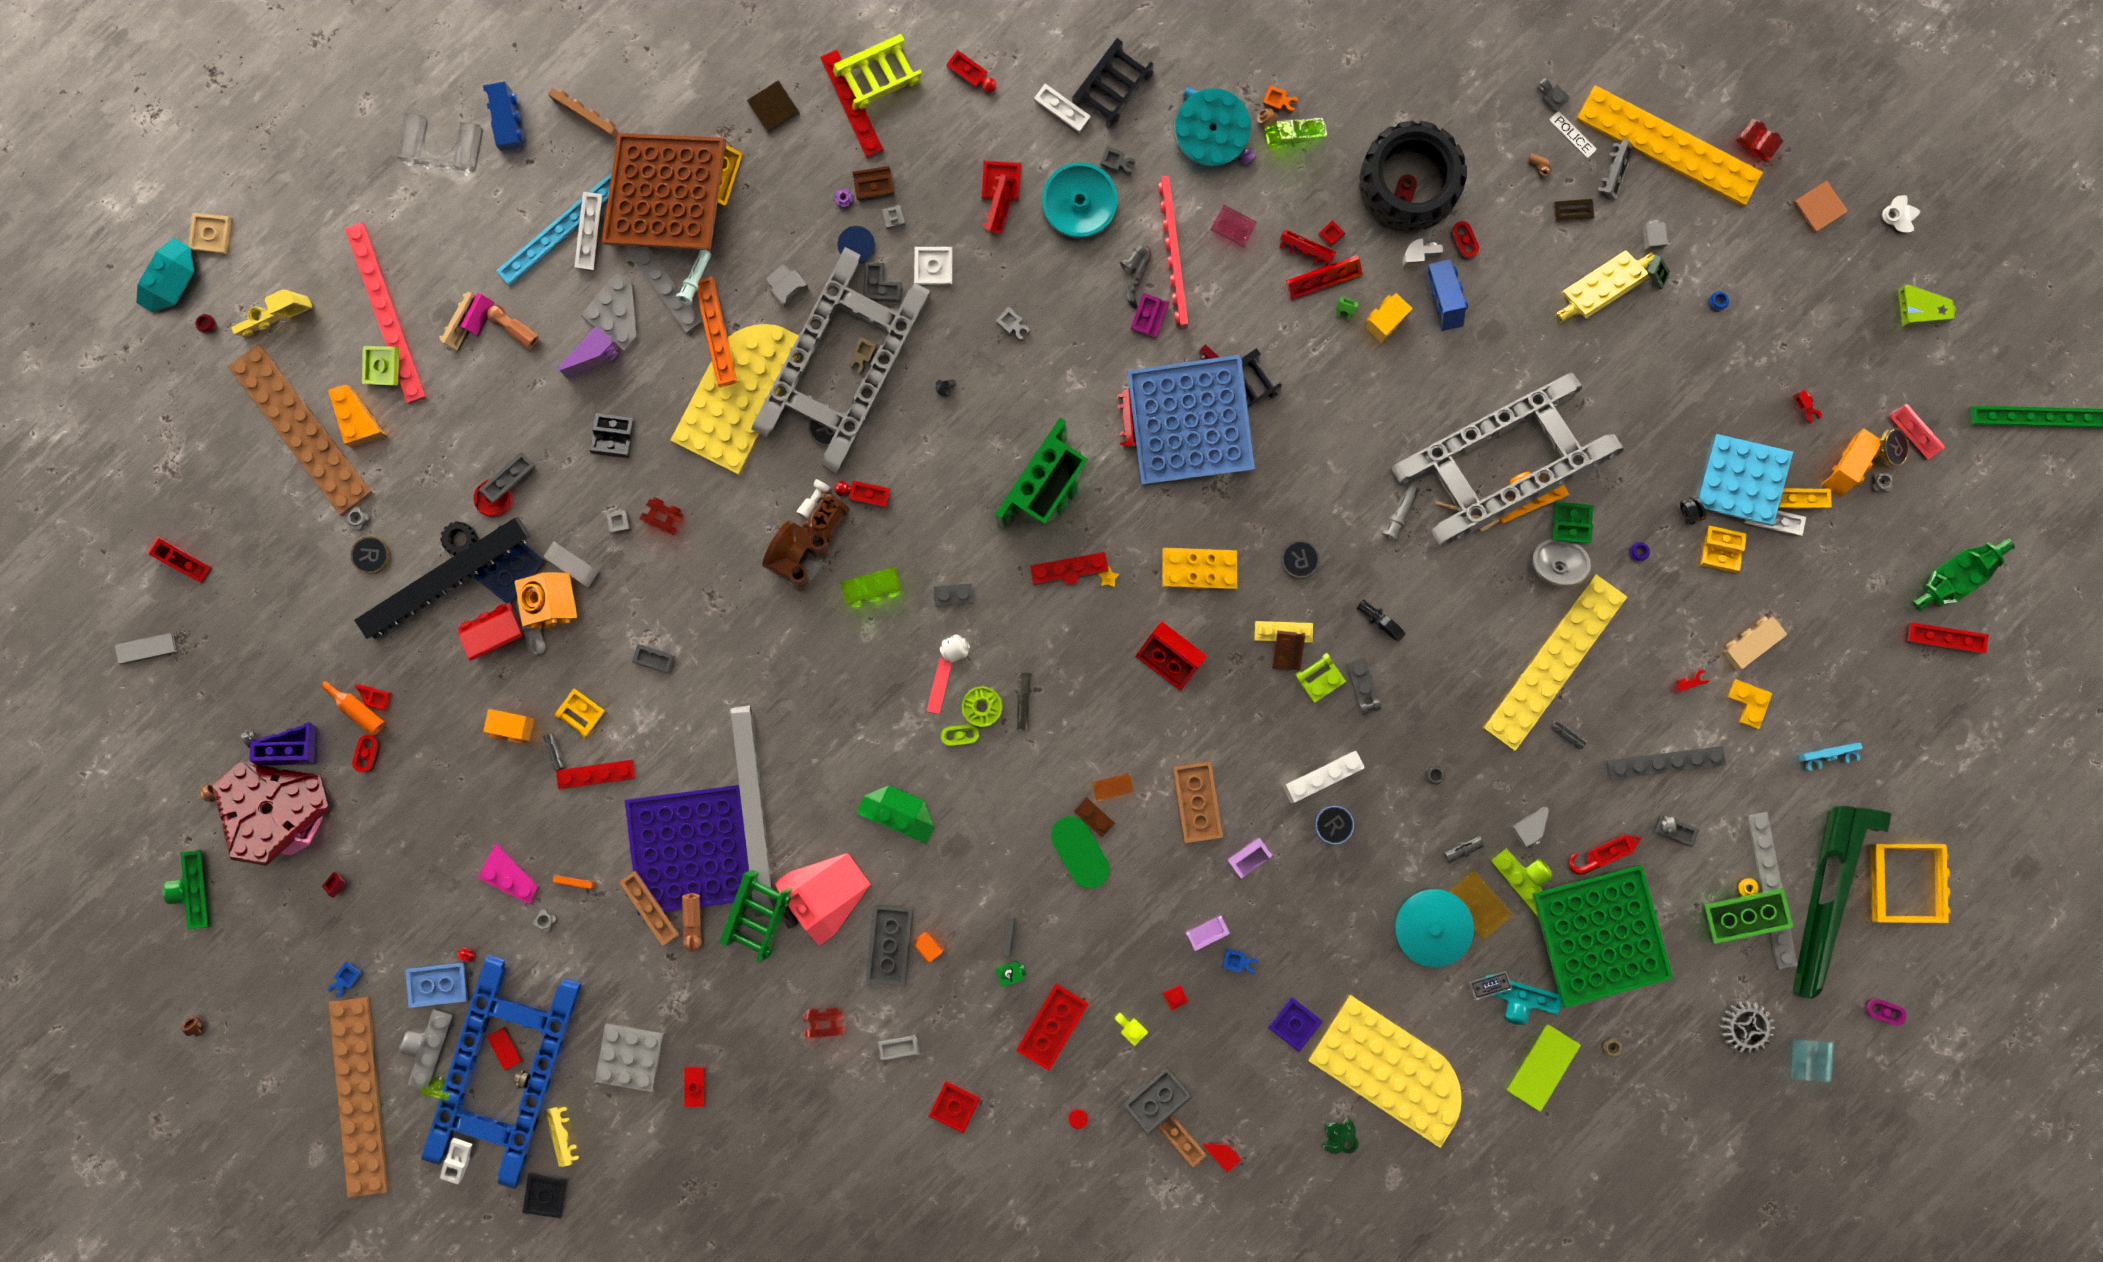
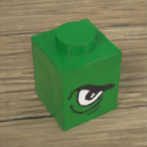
M1018 961L996 968L1001 987L1023 981V976L1026 975L1024 965H1019Z

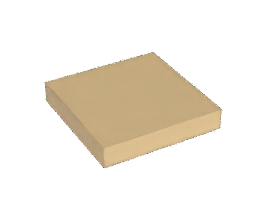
M192 213L188 241L191 251L227 255L232 218L229 216Z

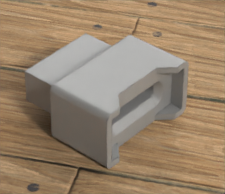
M784 264L766 278V281L773 288L771 289L772 295L784 308L788 306V300L798 291L808 289L807 283L795 270L790 272Z

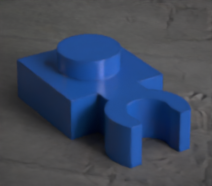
M1226 949L1222 968L1241 973L1242 967H1244L1248 972L1255 973L1256 970L1250 969L1249 964L1251 962L1258 963V960L1255 958L1246 960V953Z
M348 961L345 962L333 977L337 982L331 984L328 991L331 992L337 987L339 992L335 997H341L345 992L344 988L351 989L362 975V972Z

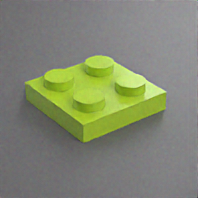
M363 346L362 384L398 385L399 347Z

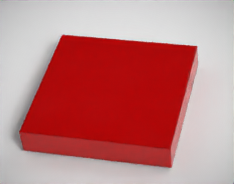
M984 161L981 199L993 200L996 190L992 187H997L999 180L995 179V177L1003 174L1017 179L1011 201H1019L1021 163Z
M945 1081L928 1117L963 1134L980 1101V1097Z

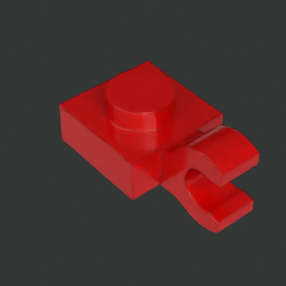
M1805 389L1793 396L1801 413L1804 412L1806 421L1809 424L1814 422L1811 417L1812 414H1815L1817 419L1822 418V413L1813 408L1812 396Z
M1705 670L1697 671L1691 680L1688 677L1678 680V685L1673 686L1675 694L1698 685L1707 684L1709 679L1704 681L1700 679V674L1704 673Z

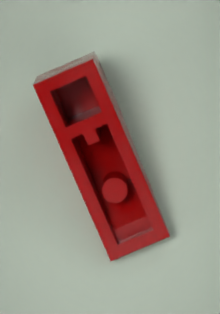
M158 535L147 550L148 555L199 583L202 582L210 569L209 565Z

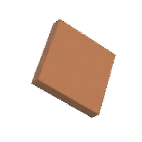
M1827 180L1794 201L1814 233L1848 212Z

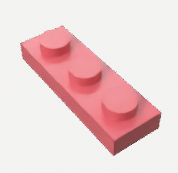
M1905 404L1890 416L1928 460L1945 448L1942 442L1908 404Z

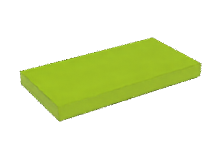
M1546 1024L1508 1086L1507 1091L1541 1112L1581 1045Z

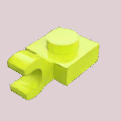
M1121 1013L1115 1017V1020L1124 1027L1121 1033L1134 1046L1148 1033L1135 1018L1129 1022Z

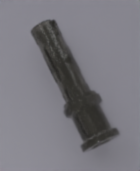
M1015 673L1017 677V689H1015L1018 699L1017 731H1029V694L1032 693V689H1030L1032 673Z

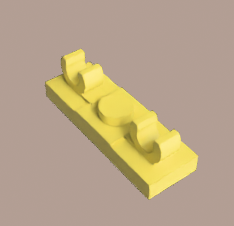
M1255 621L1254 641L1276 642L1277 630L1297 632V634L1305 633L1304 643L1313 642V623Z
M553 1107L545 1110L559 1167L571 1165V1161L579 1158V1156L572 1157L570 1155V1151L575 1149L576 1146L567 1147L568 1134L561 1124L569 1120V1117L561 1118L560 1116L562 1111L567 1110L566 1107Z

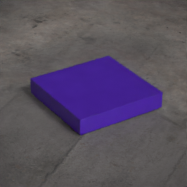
M1291 997L1268 1028L1300 1052L1323 1021Z

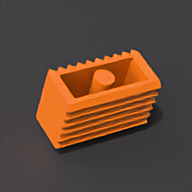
M924 932L915 939L917 943L914 946L928 964L944 952V949L939 945L940 943L937 942L935 936H932V933L927 934Z

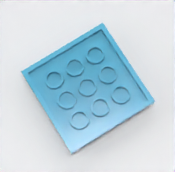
M1716 434L1699 496L1705 510L1773 526L1793 451Z

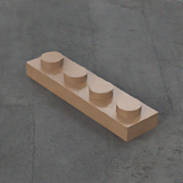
M552 88L548 93L553 101L613 139L617 136L618 132L613 122L608 119L602 120L599 118L600 115L592 109L586 110L583 108L584 104L576 99L572 101L568 98L569 95L561 89L556 91Z
M637 871L632 872L619 881L662 946L679 935Z

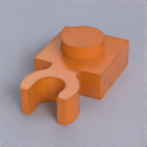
M1270 85L1263 105L1278 111L1283 106L1288 112L1294 113L1295 108L1290 107L1289 103L1297 104L1298 99L1296 97L1287 98V91Z

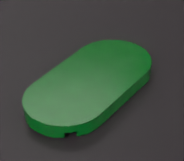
M1068 816L1058 820L1052 828V843L1074 881L1084 888L1099 887L1106 881L1109 875V863L1084 821L1077 817Z

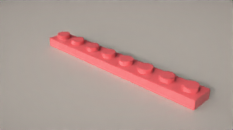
M1169 176L1161 177V183H1158L1159 195L1163 194V201H1160L1161 213H1165L1166 220H1163V229L1168 233V238H1165L1166 250L1170 249V257H1167L1168 267L1172 268L1173 275H1170L1171 287L1174 286L1175 293L1172 294L1173 305H1177L1178 311L1175 312L1176 324L1179 323L1180 329L1188 327V318Z

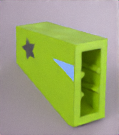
M1904 285L1898 289L1903 326L1948 323L1955 319L1956 307L1953 305V300L1911 285Z

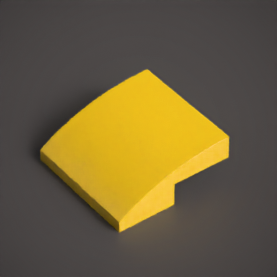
M1708 526L1700 566L1738 574L1741 569L1742 553L1745 551L1746 533Z

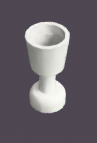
M817 479L814 482L816 490L810 499L806 498L796 511L808 520L819 505L817 502L822 493H828L831 489L830 486Z

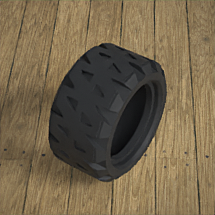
M1414 121L1397 123V126L1388 127L1378 135L1364 158L1359 175L1361 197L1367 203L1366 207L1375 218L1381 219L1382 224L1392 229L1402 228V231L1415 232L1423 228L1425 230L1433 227L1449 215L1464 190L1467 179L1465 155L1460 145H1456L1454 137L1443 128L1439 130L1433 123L1420 121L1419 123ZM1408 150L1418 151L1429 156L1440 170L1442 177L1441 192L1434 198L1420 203H1411L1399 199L1389 190L1383 177L1384 162L1392 155Z

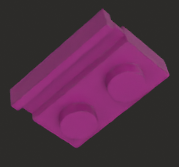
M1143 293L1130 329L1157 338L1169 302Z

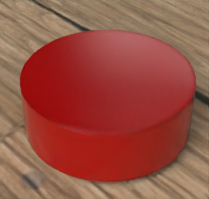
M1074 1109L1069 1114L1068 1121L1071 1127L1082 1129L1088 1122V1116L1084 1110Z

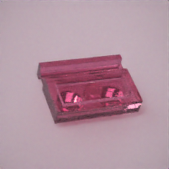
M1223 205L1211 230L1244 247L1257 221Z

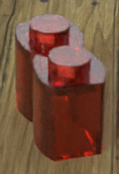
M1754 119L1747 124L1736 140L1742 147L1751 151L1756 157L1766 163L1783 143L1780 134L1775 131H1769L1762 121Z

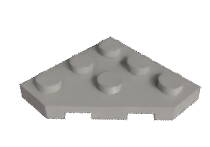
M617 272L581 316L594 327H598L608 338L626 352L637 339L634 291L632 283Z

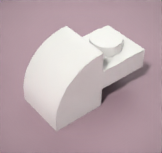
M1423 238L1415 240L1409 245L1404 254L1403 267L1423 265L1427 257H1440L1443 253V245L1431 242L1423 246Z
M453 1138L448 1156L442 1167L440 1179L455 1184L460 1183L471 1158L469 1157L472 1148L471 1143Z

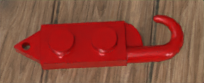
M1624 834L1591 849L1587 855L1589 864L1581 868L1576 867L1574 864V860L1578 856V853H1575L1569 859V868L1575 874H1587L1635 852L1634 849L1642 837Z

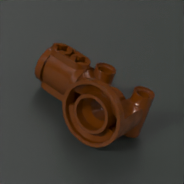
M827 493L821 495L819 505L810 519L804 522L803 527L790 520L781 526L772 539L763 559L762 566L792 583L794 589L799 592L807 590L810 585L807 571L802 566L808 554H813L819 560L828 557V543L833 538L832 533L844 515L847 516L850 511L845 503Z

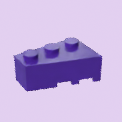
M307 722L302 726L287 729L285 732L276 735L272 734L250 742L249 761L255 765L314 764L316 726Z

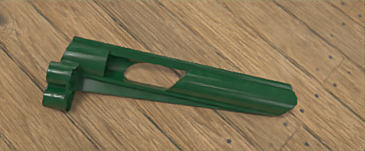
M1851 806L1832 807L1828 811L1793 986L1797 996L1813 999L1823 991L1833 948L1866 831L1869 829L1888 833L1891 813ZM1831 856H1836L1841 862L1835 898L1829 903L1819 904L1827 860Z

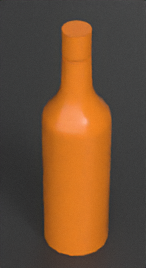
M326 681L321 685V688L335 699L338 709L371 736H375L383 728L385 721L353 695L339 692Z

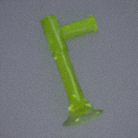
M443 1077L433 1078L429 1086L422 1088L420 1092L422 1096L429 1095L448 1101L450 1096L449 1092H443L446 1079Z

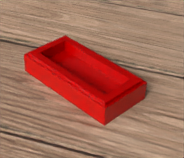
M505 1027L487 1036L504 1071L523 1061Z

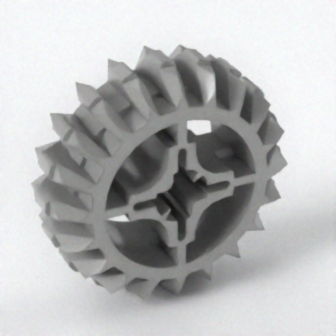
M1745 1001L1744 1005L1742 1002H1738L1737 1007L1734 1005L1730 1006L1732 1013L1725 1011L1728 1018H1722V1021L1726 1022V1025L1720 1026L1721 1029L1726 1030V1032L1722 1033L1723 1037H1728L1725 1041L1726 1044H1731V1049H1737L1739 1053H1743L1745 1050V1053L1750 1055L1751 1050L1753 1053H1758V1047L1761 1050H1765L1763 1043L1771 1044L1767 1038H1773L1774 1035L1770 1033V1030H1775V1027L1769 1025L1774 1022L1772 1018H1768L1770 1012H1764L1765 1007H1758L1756 1002H1753L1751 1005L1750 1001ZM1744 1012H1749L1748 1016L1746 1015L1744 1020L1740 1022L1736 1021L1739 1015H1741ZM1755 1015L1760 1019L1762 1029L1757 1027ZM1740 1024L1751 1026V1028L1755 1029V1031L1746 1030L1745 1027L1740 1026ZM1734 1026L1740 1031V1041L1735 1036ZM1752 1035H1760L1754 1042L1747 1044Z

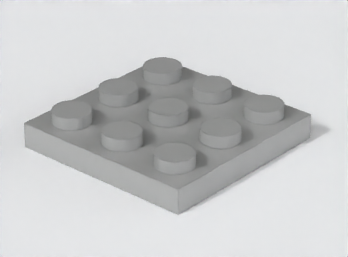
M606 1023L595 1082L653 1092L664 1033Z

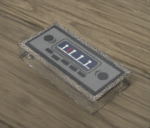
M1506 971L1468 982L1474 1001L1512 990Z

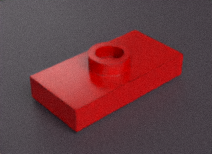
M684 1067V1107H704L705 1067Z

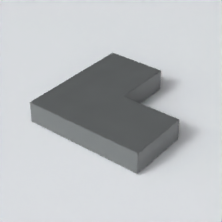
M865 262L863 296L873 301L901 302L902 282L884 281V263Z

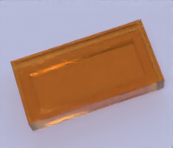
M1129 773L1092 782L1096 801L1134 792Z

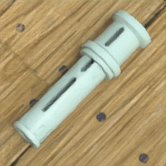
M700 250L688 278L683 280V287L680 293L676 295V299L683 304L691 305L692 297L695 291L699 289V280L711 257L710 252L707 250Z

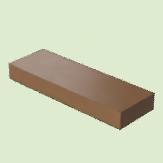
M1173 1115L1158 1127L1192 1168L1207 1156Z

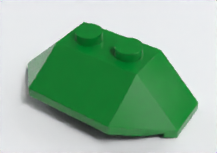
M889 785L864 795L856 814L925 844L928 843L934 829L933 821L923 800Z

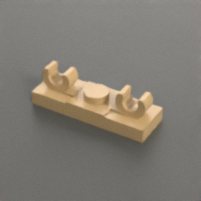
M471 292L462 295L464 299L461 303L458 302L459 308H457L449 326L444 328L446 330L444 335L439 336L441 342L454 350L458 349L467 333V330L461 327V324L476 297Z

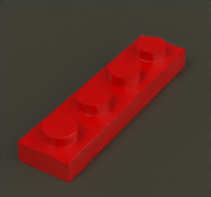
M1354 256L1286 280L1290 298L1293 300L1363 275L1360 258Z
M1912 622L1909 624L1907 642L1986 654L1989 634Z
M633 760L556 770L558 790L636 779Z

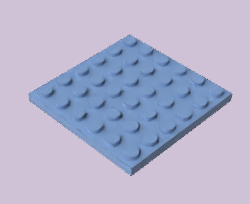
M1241 355L1127 371L1142 485L1255 470Z

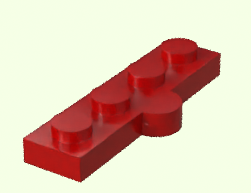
M1105 552L1030 565L1033 585L1064 580L1067 585L1074 586L1078 583L1079 576L1109 572Z

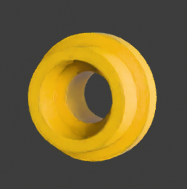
M1750 878L1743 879L1738 886L1739 893L1742 896L1758 893L1759 889L1757 882ZM1747 885H1751L1752 890L1750 892L1746 890Z

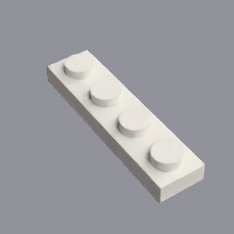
M583 192L574 268L594 270L602 194Z

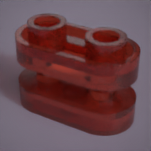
M656 497L653 500L648 499L645 506L649 507L650 510L648 514L642 512L639 520L673 536L676 528L672 524L674 520L681 521L683 514L680 513L681 509L673 505L669 508L663 505L664 501ZM657 512L667 516L665 522L654 518Z
M838 1007L826 1008V1012H818V1009L807 1010V1014H803V1022H809L810 1029L804 1030V1038L843 1035V1027H837V1020L842 1019V1011H838ZM817 1021H829V1027L818 1028Z

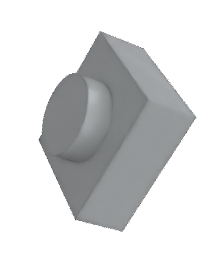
M626 510L606 514L610 533L630 530Z

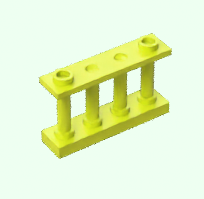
M902 34L834 64L833 72L835 76H845L856 97L852 105L854 110L866 108L871 102L908 85L914 86L919 83L922 71L913 72L901 51L905 41ZM892 53L896 55L906 74L905 77L896 80L885 59L887 54ZM874 60L879 62L889 81V84L881 88L868 66ZM862 69L873 90L872 92L865 95L862 94L851 73L852 70Z

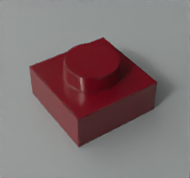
M1206 344L1200 349L1199 354L1202 360L1219 358Z
M334 871L322 887L329 896L334 898L342 891L346 882L340 874Z

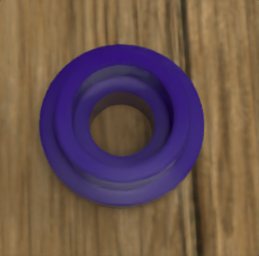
M1638 542L1631 547L1630 555L1636 561H1644L1649 557L1650 549L1645 543ZM1637 549L1642 550V555L1637 554Z

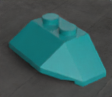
M172 238L155 252L137 284V304L152 313L177 304L194 274L191 247L176 238Z

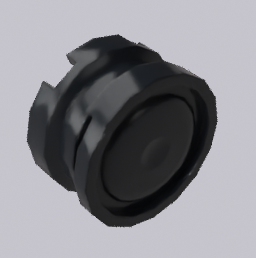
M1694 495L1689 497V500L1684 499L1680 501L1681 512L1685 520L1690 521L1689 525L1696 524L1698 520L1706 519L1705 508L1698 496Z

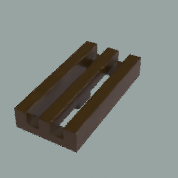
M1593 199L1554 202L1555 222L1594 218ZM1589 204V207L1560 209L1559 207ZM1590 212V214L1560 216V214L1564 213Z

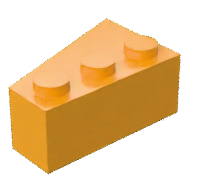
M345 384L328 390L344 444L354 447L387 436L353 388Z
M1863 428L1854 436L1841 455L1843 457L1839 464L1833 467V474L1827 480H1824L1822 486L1831 489V492L1840 498L1855 485L1859 486L1865 479L1863 474L1867 473L1873 465L1872 459H1875L1881 452L1879 447L1883 441Z

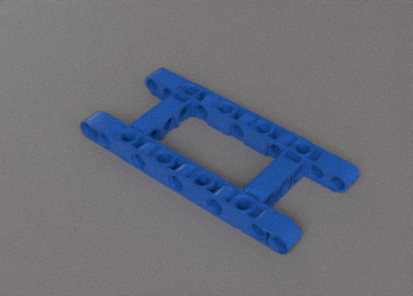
M488 955L483 964L423 1150L422 1160L440 1165L443 1157L447 1154L453 1132L466 1134L506 1147L497 1175L499 1176L498 1184L515 1189L519 1183L580 992L581 983L564 978L560 987H557L550 1012L548 1013L497 997L506 968H504L506 960ZM482 998L487 1002L485 1009L479 1005V1001ZM491 1016L504 1019V1022L507 1023L513 1022L523 1025V1028L539 1030L542 1036H544L540 1049L537 1050L530 1071L531 1077L518 1108L519 1115L515 1126L461 1109ZM555 1021L559 1022L561 1025V1029L559 1032H556L553 1029V1023ZM469 1036L474 1038L475 1043L473 1046L467 1043ZM542 1059L548 1061L549 1066L547 1069L541 1067ZM456 1074L462 1076L461 1084L455 1081ZM530 1097L536 1099L537 1104L535 1107L529 1104ZM444 1112H448L450 1114L449 1121L444 1120ZM518 1135L524 1137L523 1145L517 1142Z

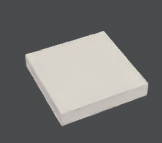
M915 247L914 284L916 283L920 286H952L953 248Z

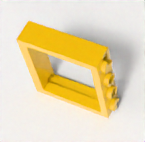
M1870 844L1872 922L1949 923L1948 919L1951 910L1948 907L1950 889L1948 888L1947 880L1950 877V871L1947 868V860L1949 859L1947 844ZM1884 850H1934L1936 916H1886Z

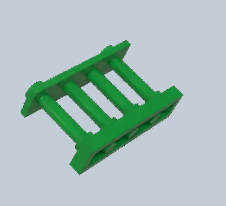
M751 870L743 875L719 943L727 946L733 942H738L758 952L756 962L760 963L768 959L772 954L773 949L771 947L785 908L791 901L792 897L790 894L792 889L787 888L779 893L758 883L757 877L759 873ZM755 889L777 900L775 909L772 910L753 901L751 897L752 891ZM750 907L770 917L771 920L768 928L747 918L744 914L746 908ZM743 924L765 935L762 945L740 935L738 932L740 925Z

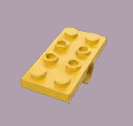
M1163 548L1162 587L1237 589V551Z

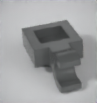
M1546 78L1537 86L1546 95L1542 100L1555 113L1570 99L1558 85L1553 88Z

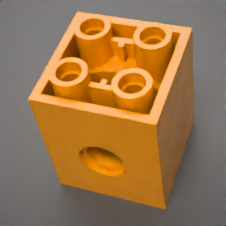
M540 573L515 581L522 626H531V629H538L544 626V629L556 627L555 624L557 623L558 625L570 623L571 619L577 618L570 573Z

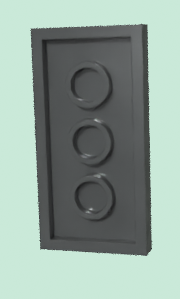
M874 905L866 983L905 986L913 908Z

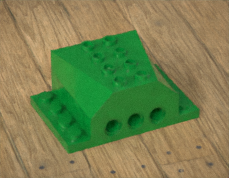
M1059 418L995 513L997 525L1004 529L1006 525L1010 526L1015 518L1014 514L1028 523L1042 522L1045 524L1054 520L1058 515H1063L1068 507L1067 501L1069 499L1073 500L1077 494L1078 483L1088 458L1065 444L1067 428L1066 421L1062 418Z

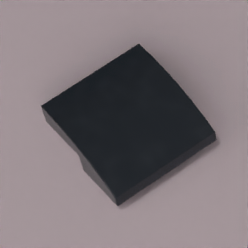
M596 413L592 428L593 437L590 453L628 458L634 418Z

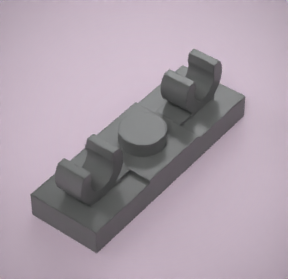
M1622 140L1621 144H1613L1614 148L1619 150L1617 153L1610 152V156L1615 159L1614 163L1610 166L1609 179L1601 178L1602 183L1607 185L1604 188L1598 187L1600 193L1606 194L1612 200L1617 199L1634 151V147L1629 140Z

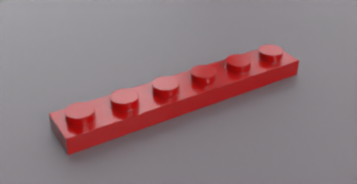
M836 49L820 56L866 158L883 152V147L865 108L853 109V100L856 97L845 76L836 77L833 72L834 64L842 61L838 50Z

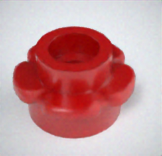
M462 948L461 951L457 950L458 959L472 963L473 957H475V955H472V950Z

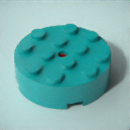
M1217 88L1204 89L1191 95L1180 107L1174 122L1175 140L1180 150L1190 161L1206 167L1221 166L1235 159L1246 147L1251 134V120L1244 103L1231 92ZM1210 125L1215 126L1214 131L1210 130Z

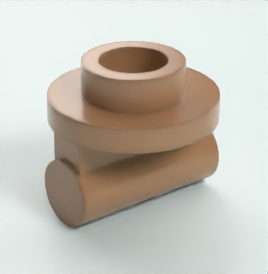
M1271 108L1263 109L1258 114L1257 122L1267 132L1279 116Z

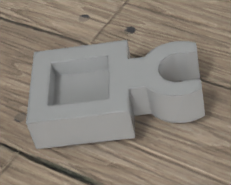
M1010 307L996 319V322L1009 334L1015 331L1016 337L1021 341L1023 337L1019 334L1020 331L1025 330L1028 334L1030 333L1027 326L1020 325L1023 321L1022 318Z

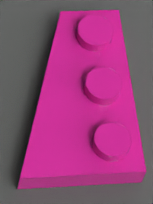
M498 844L494 845L478 879L527 904H531L539 886Z

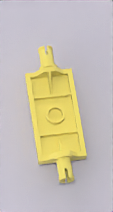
M1627 251L1622 252L1563 291L1564 296L1570 303L1569 306L1557 312L1556 317L1561 323H1564L1574 315L1582 314L1585 318L1590 317L1647 280L1649 275L1645 269H1647L1648 263L1653 260L1655 255L1650 252L1637 261Z

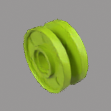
M975 687L963 698L962 712L966 720L972 725L988 727L996 723L1001 717L1003 710L1002 700L991 688ZM980 702L987 703L988 708L985 712L978 711L977 705Z

